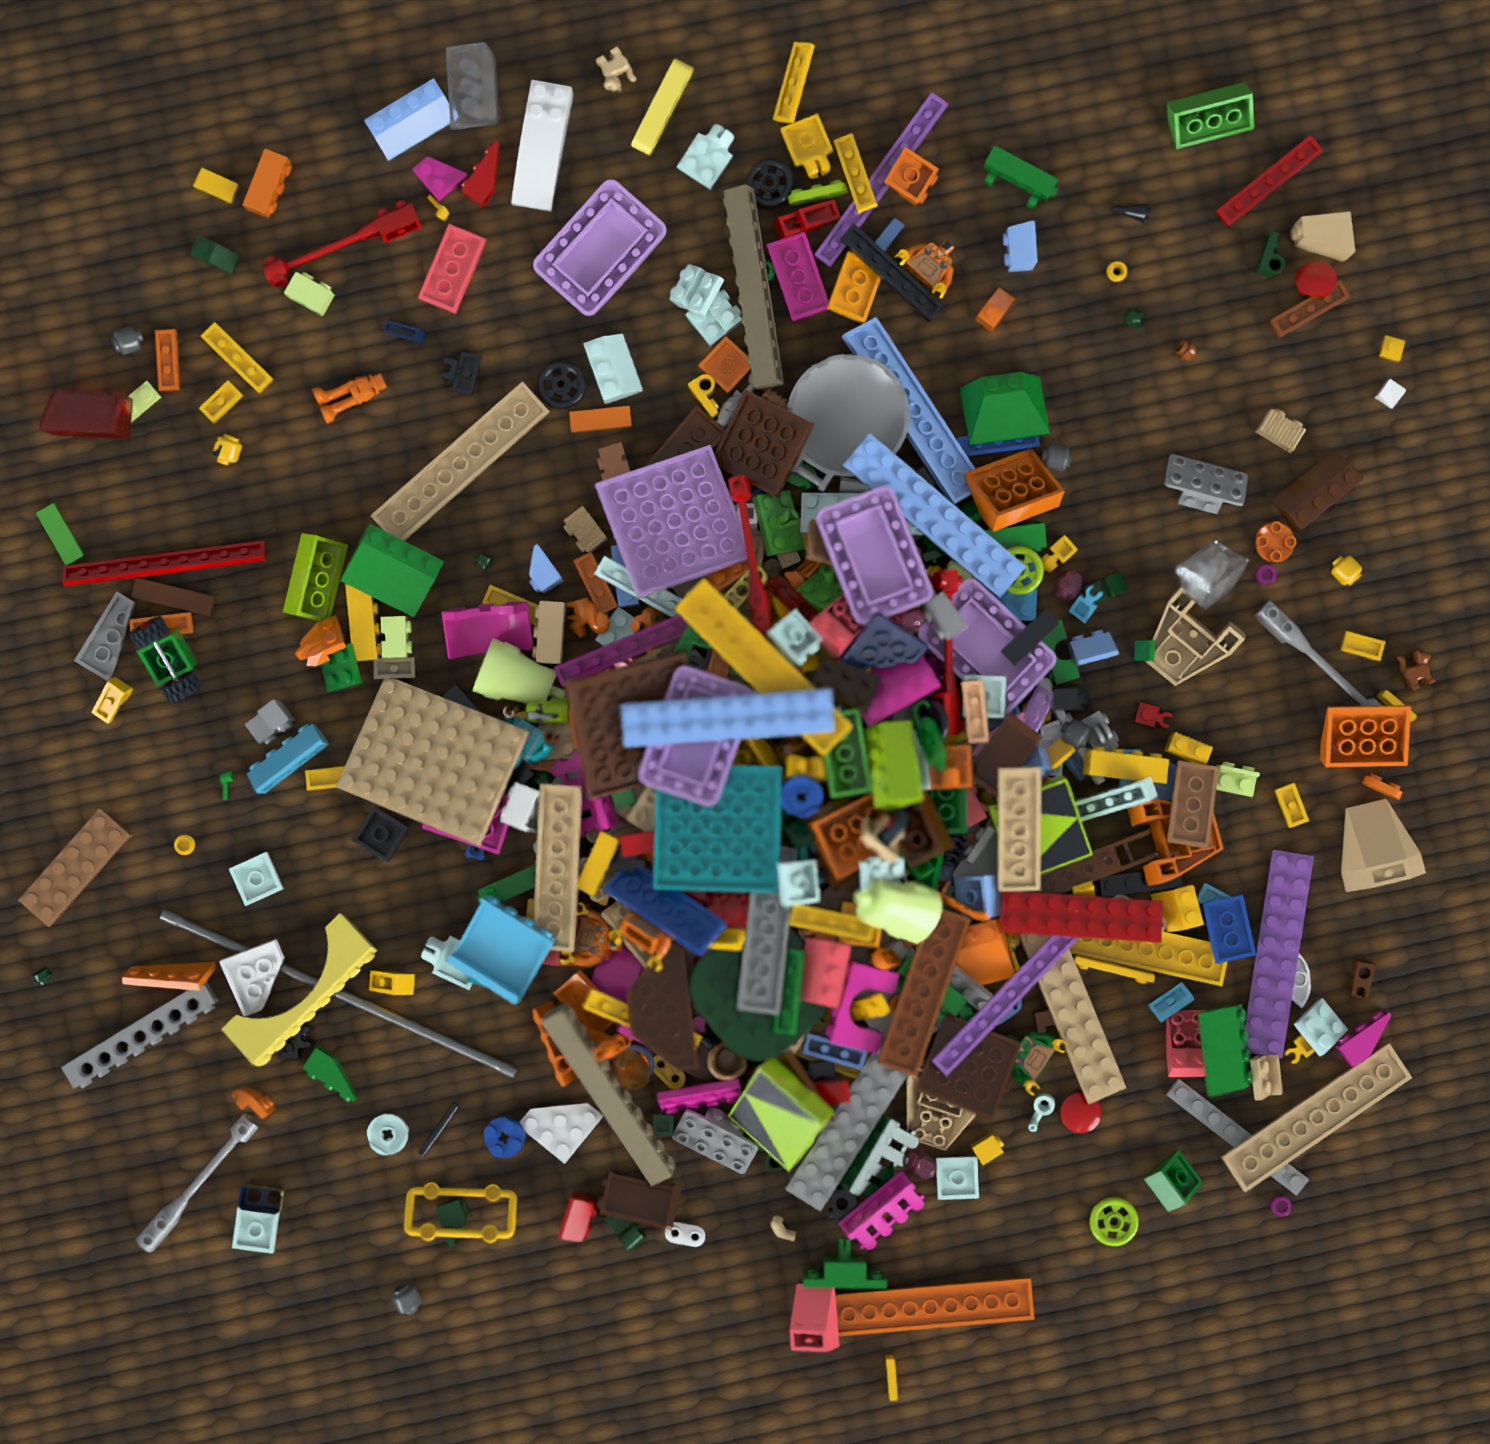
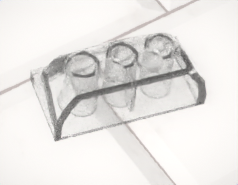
M485 42L446 47L450 128L456 130L496 125L499 122L496 60L492 51Z
M1214 540L1180 564L1175 573L1180 575V583L1186 596L1207 609L1235 587L1249 560Z

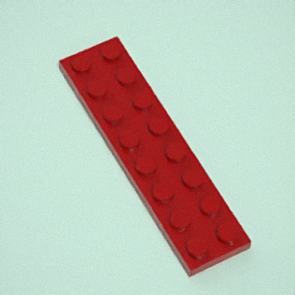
M1001 891L999 932L1161 943L1162 901Z

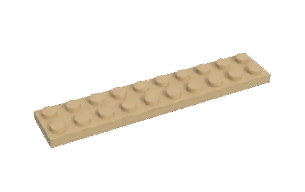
M522 381L370 516L385 532L403 541L407 540L550 412Z
M1018 934L1028 959L1050 937L1045 935ZM1068 949L1037 982L1060 1038L1068 1043V1045L1064 1043L1063 1045L1085 1099L1090 1104L1121 1091L1126 1086L1074 963L1072 954Z
M1386 1043L1364 1061L1333 1079L1222 1155L1221 1158L1241 1189L1247 1192L1412 1077L1390 1043Z

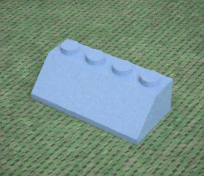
M433 78L364 121L387 159L391 160L456 121L457 117Z

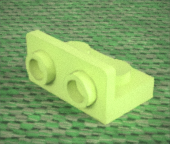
M1228 762L1216 765V767H1219L1216 790L1253 797L1256 779L1260 775V773L1254 772L1255 768L1243 766L1242 769L1234 768L1235 764Z

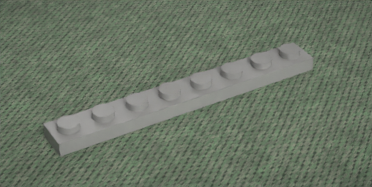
M1177 1079L1166 1093L1168 1097L1233 1147L1252 1136L1180 1079ZM1288 1163L1270 1175L1296 1196L1309 1180Z

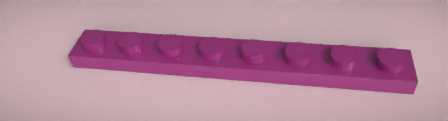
M680 614L555 666V672L561 686L566 685V680L593 674L683 636L689 623Z

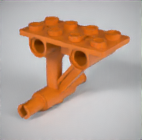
M550 1000L533 1009V1018L539 1026L541 1039L547 1047L548 1058L555 1068L556 1079L563 1087L576 1080L578 1076L541 1022L545 1013L555 1008L553 1001ZM585 1026L588 1036L598 1046L593 1051V1055L598 1054L594 1057L598 1061L612 1058L628 1048L631 1042L634 1041V1039L620 1032L610 1036Z

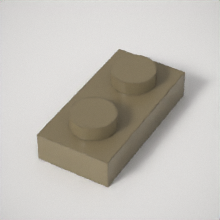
M415 657L378 658L373 660L374 679L415 678Z

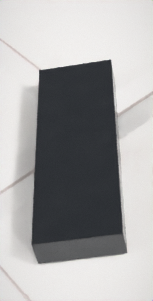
M1045 609L1000 652L1016 666L1060 623Z

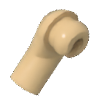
M774 1216L773 1221H771V1228L775 1235L779 1238L794 1241L796 1231L786 1229L783 1225L784 1219L781 1216Z

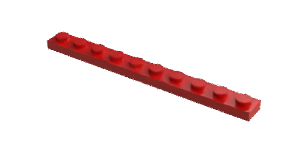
M263 540L63 566L62 583L64 587L263 562L266 561V543Z

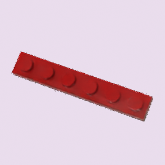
M1310 135L1215 213L1227 227H1230L1322 153L1323 149Z

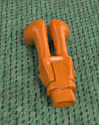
M381 373L374 376L370 374L369 378L368 376L356 377L355 380H349V382L332 390L324 391L320 387H315L312 391L325 421L329 424L334 421L335 416L341 411L357 404L360 405L364 401H369L375 394H380V390L387 387ZM348 393L352 394V396L342 401H339L332 405H326L327 403L343 395H346Z

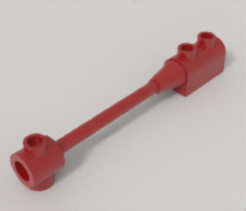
M401 200L395 204L396 209L388 211L387 208H382L377 211V217L360 228L358 232L288 262L282 258L277 259L276 256L266 258V264L262 268L268 282L274 288L283 287L288 283L287 278L290 276L291 269L358 240L381 236L386 244L421 229V223L412 203L407 204L406 200Z
M738 475L731 477L728 482L731 500L739 505L750 572L749 595L747 596L752 627L765 639L769 638L767 633L775 626L770 596L765 591L757 570L746 503L752 497L749 477Z
M955 569L938 570L932 576V585L938 588V592H944L952 602V595L958 592V587L963 583V578L958 575V570ZM944 637L945 673L943 674L940 693L931 694V699L939 701L947 711L949 718L947 735H960V731L964 729V721L960 719L963 699L959 698L953 673V638L947 641ZM935 709V711H934L933 714H935V715L937 716V715H938V712H937V710Z

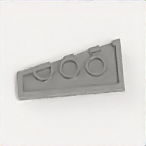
M116 591L74 661L107 681L112 679L129 626V619H131L136 602Z

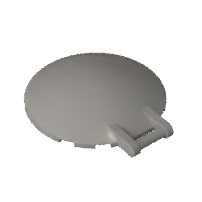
M840 354L828 357L814 364L800 377L791 392L787 408L788 411L815 425L792 469V473H798L817 485L819 490L825 492L835 475L844 477L854 476L843 464L869 434H872L891 452L897 453L908 431L910 410L907 395L902 384L888 367L867 356ZM803 461L825 473L824 480L801 466Z

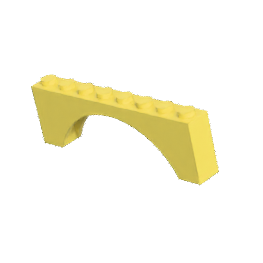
M339 913L325 927L328 939V954L325 968L315 988L299 1005L283 1014L264 1019H251L235 1015L222 1028V1031L253 1065L259 1067L265 1065L275 1051L284 1047L285 1041L290 1036H294L300 1031V1026L305 1021L311 1020L315 1016V1012L320 1007L325 1006L335 992H339L344 988L345 982L349 978H353L359 973V968L364 963H368L374 958V954L378 950L345 915Z

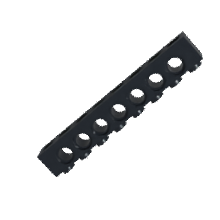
M824 1059L808 1061L809 1067H805V1071L811 1081L815 1082L819 1077L836 1081L833 1062ZM829 1104L828 1106L835 1111L839 1104ZM837 1186L828 1199L832 1203V1208H828L830 1221L834 1220L835 1226H840L838 1223L857 1208L855 1194L849 1192L843 1186ZM839 1198H845L848 1202L845 1206H839L836 1204V1201Z

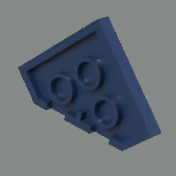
M877 611L841 656V661L863 670L871 667H890L907 662V664L916 663L928 648V643Z

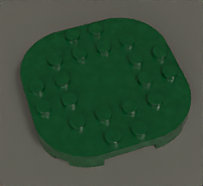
M789 927L786 949L803 951L805 944ZM744 942L740 950L714 948L709 950L696 962L692 969L689 989L690 999L698 1014H701L726 1044L725 1046L737 1056L750 1060H768L777 1057L812 1028L825 1014L827 1006L800 1000L796 1035L773 1033L775 1014L737 1010Z

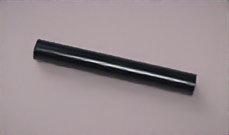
M452 1103L418 1151L421 1156H426L460 1107L457 1103Z

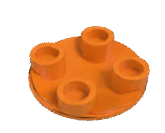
M1277 521L1263 525L1255 537V547L1258 554L1269 562H1281L1287 559L1296 545V538L1291 529Z

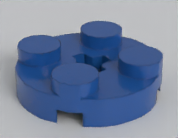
M796 775L785 782L781 790V803L788 813L799 815V817H808L819 809L822 802V789L819 783L810 775ZM798 792H805L807 794L805 796L806 800L797 799Z
M509 1116L495 1118L484 1130L485 1144L494 1157L509 1158L516 1155L522 1149L526 1139V1133L522 1124L517 1120L511 1119ZM501 1132L509 1135L507 1142L501 1139Z

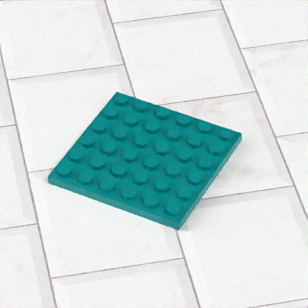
M731 766L717 803L711 806H705L656 789L653 889L779 893L778 864H780L782 767Z

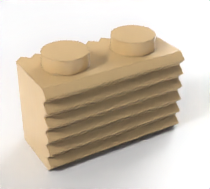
M1270 409L1255 432L1291 453L1306 429L1302 428L1303 424L1295 419L1291 421L1286 418V414L1283 411Z
M583 506L563 520L566 524L563 528L570 537L573 534L578 539L576 545L582 553L584 551H587V553L593 552L608 540Z

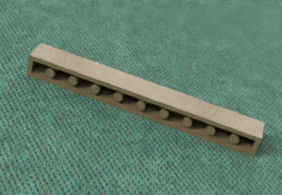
M744 184L724 190L725 198H723V204L727 209L728 217L726 218V223L731 235L729 243L733 248L734 256L732 257V262L737 274L735 282L739 287L740 295L738 296V301L743 313L741 321L745 327L746 334L744 335V340L749 351L747 360L752 371L750 379L755 388L766 390L784 385L754 189Z
M565 1002L546 1012L541 1021L650 1185L653 1186L672 1177L675 1169L673 1158L668 1156L662 1141L656 1138L652 1126L646 1123L641 1110L632 1102L630 1093L624 1090L619 1077L610 1069L608 1060L605 1058L602 1061H598L594 1058L598 1054L593 1055V1051L598 1046L588 1036L586 1027L580 1024L576 1018L574 1009Z

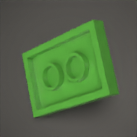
M790 490L782 491L779 498L771 494L752 497L767 557L805 549L797 521L799 516L794 509Z
M822 564L813 575L793 591V597L820 613L844 593L834 566Z

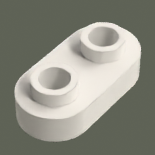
M674 1221L672 1230L665 1229V1237L672 1243L698 1247L705 1240V1231L699 1225ZM676 1229L678 1230L679 1234L677 1236H673L671 1234V1231ZM693 1233L699 1235V1238L697 1240H693L691 1238V1235Z

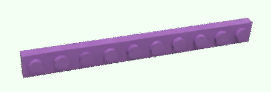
M933 92L869 178L877 203L889 188L883 181L903 148L907 147L915 152L947 108L948 103ZM853 201L817 250L814 257L831 268L846 248L839 239L851 225L855 224L860 228L874 208L858 213Z
M1050 936L931 1061L945 1075H948L1079 938Z

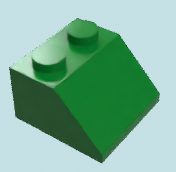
M1180 1150L1175 1151L1155 1166L1144 1178L1168 1212L1186 1205L1203 1184V1181Z

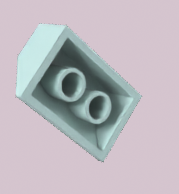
M623 334L602 336L583 343L605 404L643 391Z

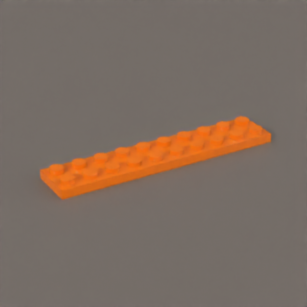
M1030 1277L835 1293L838 1336L1034 1320Z

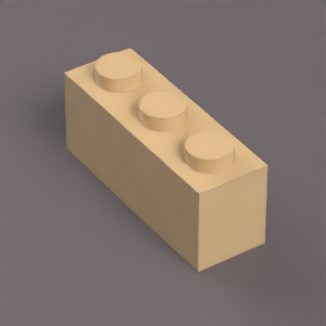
M540 601L539 606L536 605L535 618H539L538 626L534 627V638H537V646H533V658L536 659V663L562 664L566 604L564 602Z

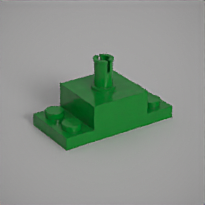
M845 1237V1246L844 1238H838V1255H823V1271H819L818 1268H808L807 1271H803L804 1288L887 1289V1279L884 1272H881L880 1269H869V1272H866L864 1255H851V1240L848 1237Z

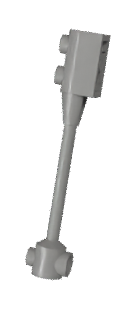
M933 591L931 599L923 603L926 609L923 614L929 623L931 621L935 622L937 628L934 630L940 639L945 637L948 641L968 628L944 592L937 595Z
M1270 600L1266 601L1253 615L1281 643L1287 642L1301 652H1305L1361 706H1382L1375 698L1366 699L1312 649L1299 630V627Z
M246 1113L239 1118L230 1129L232 1137L187 1190L170 1204L164 1206L136 1238V1242L144 1250L152 1252L159 1246L182 1219L180 1215L190 1197L238 1142H247L260 1127L254 1118Z

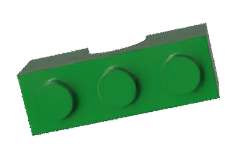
M1061 619L1058 620L1060 624L1042 640L1054 653L1056 644L1068 639ZM1056 656V664L1047 673V677L1053 682L1054 686L1080 678L1074 658L1061 660Z

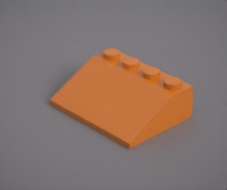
M1032 448L964 473L965 480L981 518L992 532L1059 507L1065 492Z
M1411 706L1328 707L1321 737L1320 761L1325 767L1408 766Z
M873 790L871 793H864L851 799L849 803L819 819L806 822V825L816 835L813 840L837 880L860 869V861L868 860L870 856H879L874 848L867 847L861 839L862 820L867 815H871L873 820L877 822L884 816L883 812L885 810L875 808Z
M1000 917L969 924L956 961L957 966L981 985L1009 979L1016 973L1006 934L999 932Z

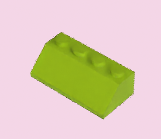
M301 534L283 608L284 613L316 621H323L331 617L348 548L347 544L316 535Z
M912 721L885 722L864 729L875 808L891 812L923 800Z

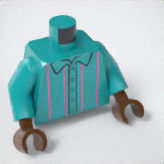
M511 704L504 707L505 722L529 732L514 768L517 769L522 759L533 764L549 757L554 747V742L558 741L560 736L555 735L552 737L553 730L544 733L519 716L515 717L514 715L519 712L518 707L513 708L512 711L510 710Z

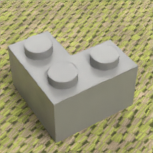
M273 699L257 711L258 715L248 721L245 726L259 744L266 743L268 745L276 739L275 735L279 732L285 733L291 729L295 719L282 701Z

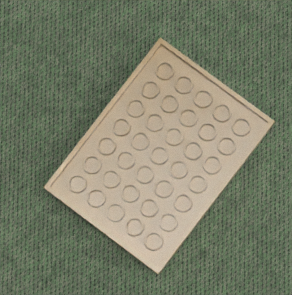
M384 679L336 787L480 846L529 732L397 679Z

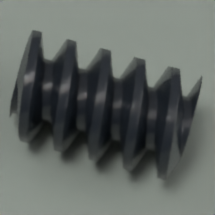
M969 831L968 833L949 834L954 847L944 853L942 865L951 868L952 866L959 865L955 858H961L962 855L957 850H964L960 842L967 841L962 835L969 834Z

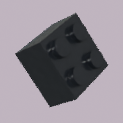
M373 806L352 841L383 861L390 862L411 827L379 806Z

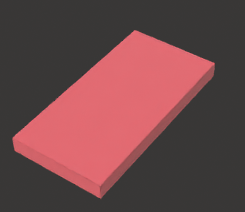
M448 224L418 299L456 314L487 240Z

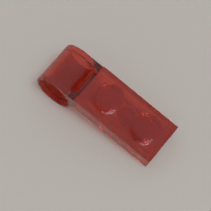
M781 575L767 580L764 587L791 612L797 609L809 624L818 616L817 610L808 603V600Z

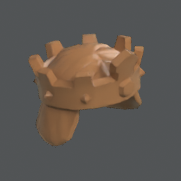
M720 1041L707 1053V1068L717 1079L724 1081L726 1079L728 1081L737 1079L747 1069V1061L731 1052L725 1046L726 1044Z

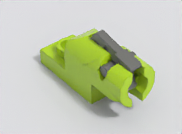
M552 697L550 701L528 702L526 706V712H528L527 722L570 723L568 698Z

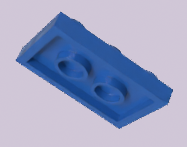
M1243 895L1201 903L1215 964L1256 955Z

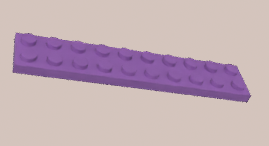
M1272 850L1245 1020V1030L1248 1032L1247 1050L1250 1053L1265 1056L1278 1054L1279 1058L1283 1057L1314 856Z

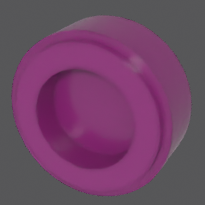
M1269 564L1258 567L1255 572L1257 582L1262 585L1273 583L1277 577L1275 568Z
M1277 1195L1271 1199L1270 1209L1275 1215L1284 1217L1290 1213L1292 1204L1287 1197Z

